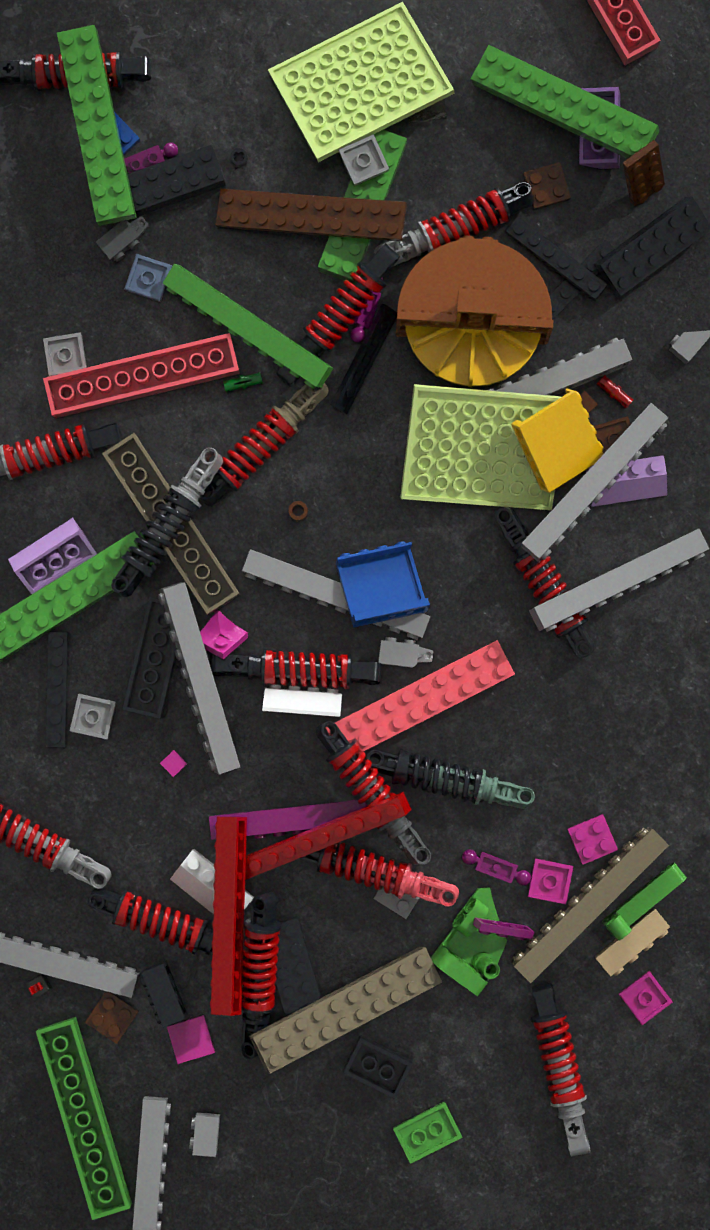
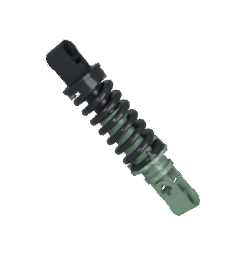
M400 749L398 755L372 750L366 760H370L373 757L377 758L380 763L372 764L371 768H376L378 773L392 776L393 785L401 783L403 786H407L409 780L412 779L411 786L413 789H416L421 781L423 791H427L428 787H432V793L436 794L438 789H441L443 796H447L448 792H452V798L456 799L458 794H461L463 801H467L469 796V801H472L474 805H478L480 800L488 801L489 804L497 802L505 806L527 809L535 798L532 789L510 782L498 781L497 777H487L485 769L476 768L470 773L468 766H464L460 770V765L457 763L450 768V763L445 761L441 766L440 760L437 758L430 765V758L428 756L423 757L420 763L419 754L413 755L403 749ZM520 795L528 796L529 801H522Z

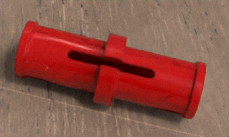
M606 375L598 381L597 385L603 388L611 399L617 400L625 409L633 401L621 389V386H617Z

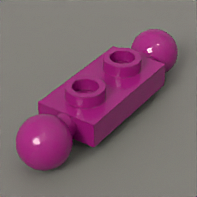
M170 142L162 150H160L159 145L126 157L124 160L127 172L132 173L165 161L164 157L173 158L178 154V147Z
M373 292L374 300H366L368 307L366 309L360 308L362 313L359 317L354 316V324L357 326L350 332V337L354 342L364 340L365 331L363 329L370 328L381 293Z
M471 849L465 850L462 854V860L465 864L472 865L475 863L477 864L475 870L508 883H512L514 878L522 886L528 885L531 881V875L528 871L521 870L518 872L516 871L518 865L485 852H481L479 857Z

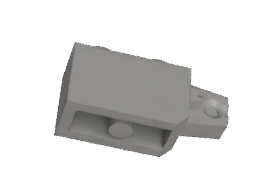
M385 637V641L381 640L378 663L413 668L419 662H432L433 650L419 647L414 640L404 639V643L396 642L397 638Z

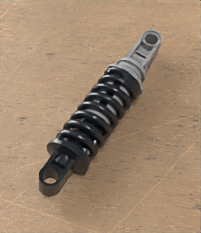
M204 449L189 469L187 475L182 477L180 485L178 487L170 486L169 495H165L163 498L166 505L159 504L157 508L160 513L153 512L152 514L154 522L147 521L146 526L148 530L142 529L140 531V535L145 540L135 538L134 543L138 548L130 546L126 554L121 556L125 564L112 580L111 586L122 597L131 596L144 576L148 578L153 577L152 575L157 567L154 564L159 565L161 563L156 554L161 556L167 555V551L162 548V545L171 548L173 543L170 539H178L179 537L176 530L183 531L185 529L182 521H190V517L187 514L189 513L193 516L201 507L198 498L204 495L205 488L211 483L214 475L223 464L222 456L215 449ZM215 456L214 460L209 462L210 457ZM126 583L125 588L120 590L121 585Z

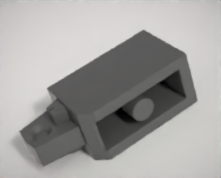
M142 216L131 223L121 221L98 239L96 244L111 263L114 261L119 262L124 258V253L129 249H135L140 244V236L149 228V224Z

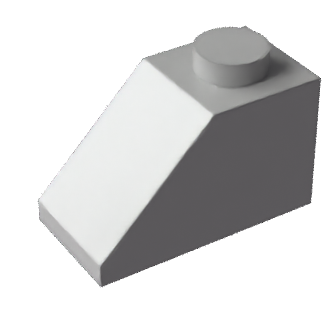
M710 330L684 332L681 336L676 335L670 342L672 347L669 351L683 363L687 364L709 339Z

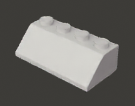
M270 684L269 688H265L262 711L340 717L342 694L338 693L337 689H327V692H319V688L308 687V691H302L298 686H289L288 689H281V685Z
M193 849L170 880L214 914V864ZM246 890L244 909L254 898V896Z

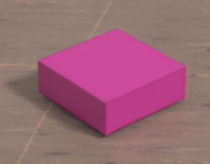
M175 750L160 763L172 777L187 765Z

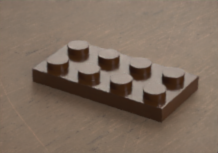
M655 140L623 162L629 198L634 207L644 203L649 196L659 192L665 185L659 145Z

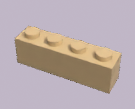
M655 908L650 909L630 926L632 931L620 941L614 939L594 956L609 976L620 974L624 970L623 966L626 963H633L639 957L638 953L642 950L647 951L654 945L652 942L655 939H661L668 933L667 929L670 926Z

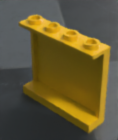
M570 389L565 390L566 395L523 422L516 420L511 423L540 489L549 493L593 466L604 454V448L597 440L596 430L589 422V414L582 406L580 394Z

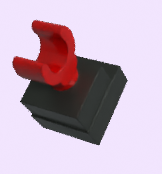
M44 974L26 983L34 999L52 989Z

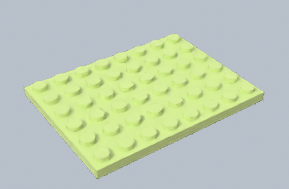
M403 2L268 69L273 82L318 162L338 153L341 148L369 137L455 94L452 85Z
M414 384L401 499L552 510L555 489L550 493L540 489L511 423L516 420L523 422L561 397Z

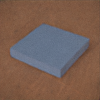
M136 254L124 290L161 302L166 288L163 281L171 270L172 265Z

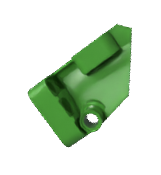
M489 887L477 888L454 919L452 930L431 956L432 962L440 970L476 996H479L488 984L489 979H494L499 975L500 967L498 962L507 943L506 938L500 937L496 933H490V935L479 933V930L473 925L474 918L499 921Z

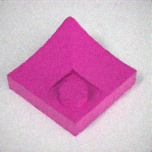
M219 610L214 613L209 622L200 631L205 650L222 659L226 658L248 638V632L232 623Z

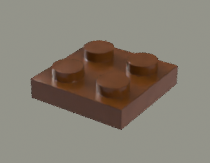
M560 162L523 173L525 182L531 186L534 210L571 199Z
M106 991L85 1023L117 1044L139 1010L114 993Z

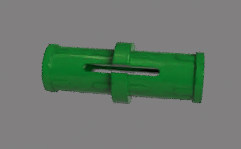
M260 372L246 376L242 374L237 378L223 380L226 392L241 388L245 390L246 387L263 384ZM246 380H252V381H249V382H244V383H241V384H236V385H234V383H238V382H242V381H246Z

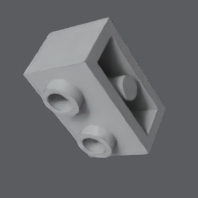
M197 1112L196 1117L192 1118L191 1130H194V1137H190L189 1149H193L192 1155L216 1157L220 1114Z

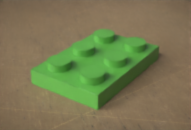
M445 1101L393 1127L410 1164L462 1138Z

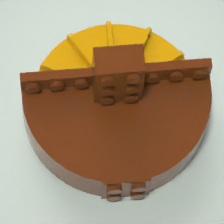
M463 236V238H459L457 241L434 249L424 256L411 270L399 296L396 336L408 338L416 357L436 377L468 387L498 383L519 371L531 358L538 344H548L554 321L552 320L550 295L538 270L522 254L509 246L499 243L498 240H493L492 237L474 239L473 236Z

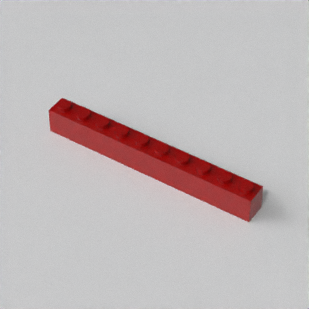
M404 792L246 855L245 880L406 816L412 809Z
M217 816L215 824L216 860L214 863L215 881L213 884L215 893L213 901L214 920L212 922L213 958L211 961L212 980L210 986L212 990L210 1008L213 1015L234 1016L241 1015L247 817Z

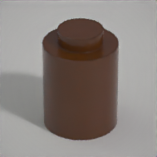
M295 501L289 506V515L293 521L302 522L307 518L308 508L305 503Z

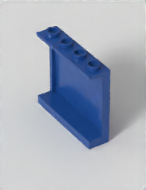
M402 541L394 546L387 547L383 545L375 550L363 549L355 554L344 553L337 557L335 565L353 628L428 611L430 603L428 598L424 596L411 552L412 542L405 543Z

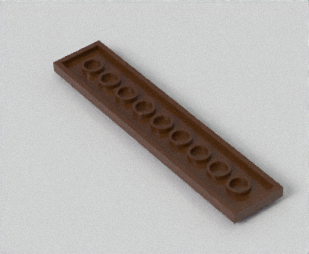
M221 189L215 225L217 228L402 242L407 203Z

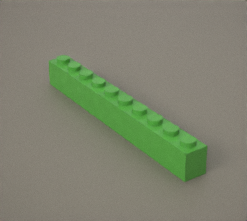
M174 264L163 281V284L167 286V291L174 295H177V293L181 295L183 302L190 306L194 304L198 307V312L205 316L209 314L213 317L212 321L220 326L223 324L227 326L229 333L234 336L240 335L244 338L242 340L244 343L251 347L255 345L259 348L258 352L266 357L269 355L273 357L275 364L282 368L286 366L290 369V374L297 378L301 376L305 379L304 383L311 388H315V386L322 388L332 372L333 367L181 265Z

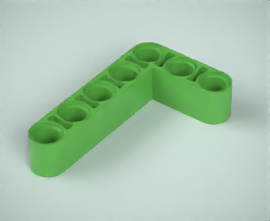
M675 862L670 864L602 920L603 925L618 941L622 940L632 931L629 927L684 882L687 877Z

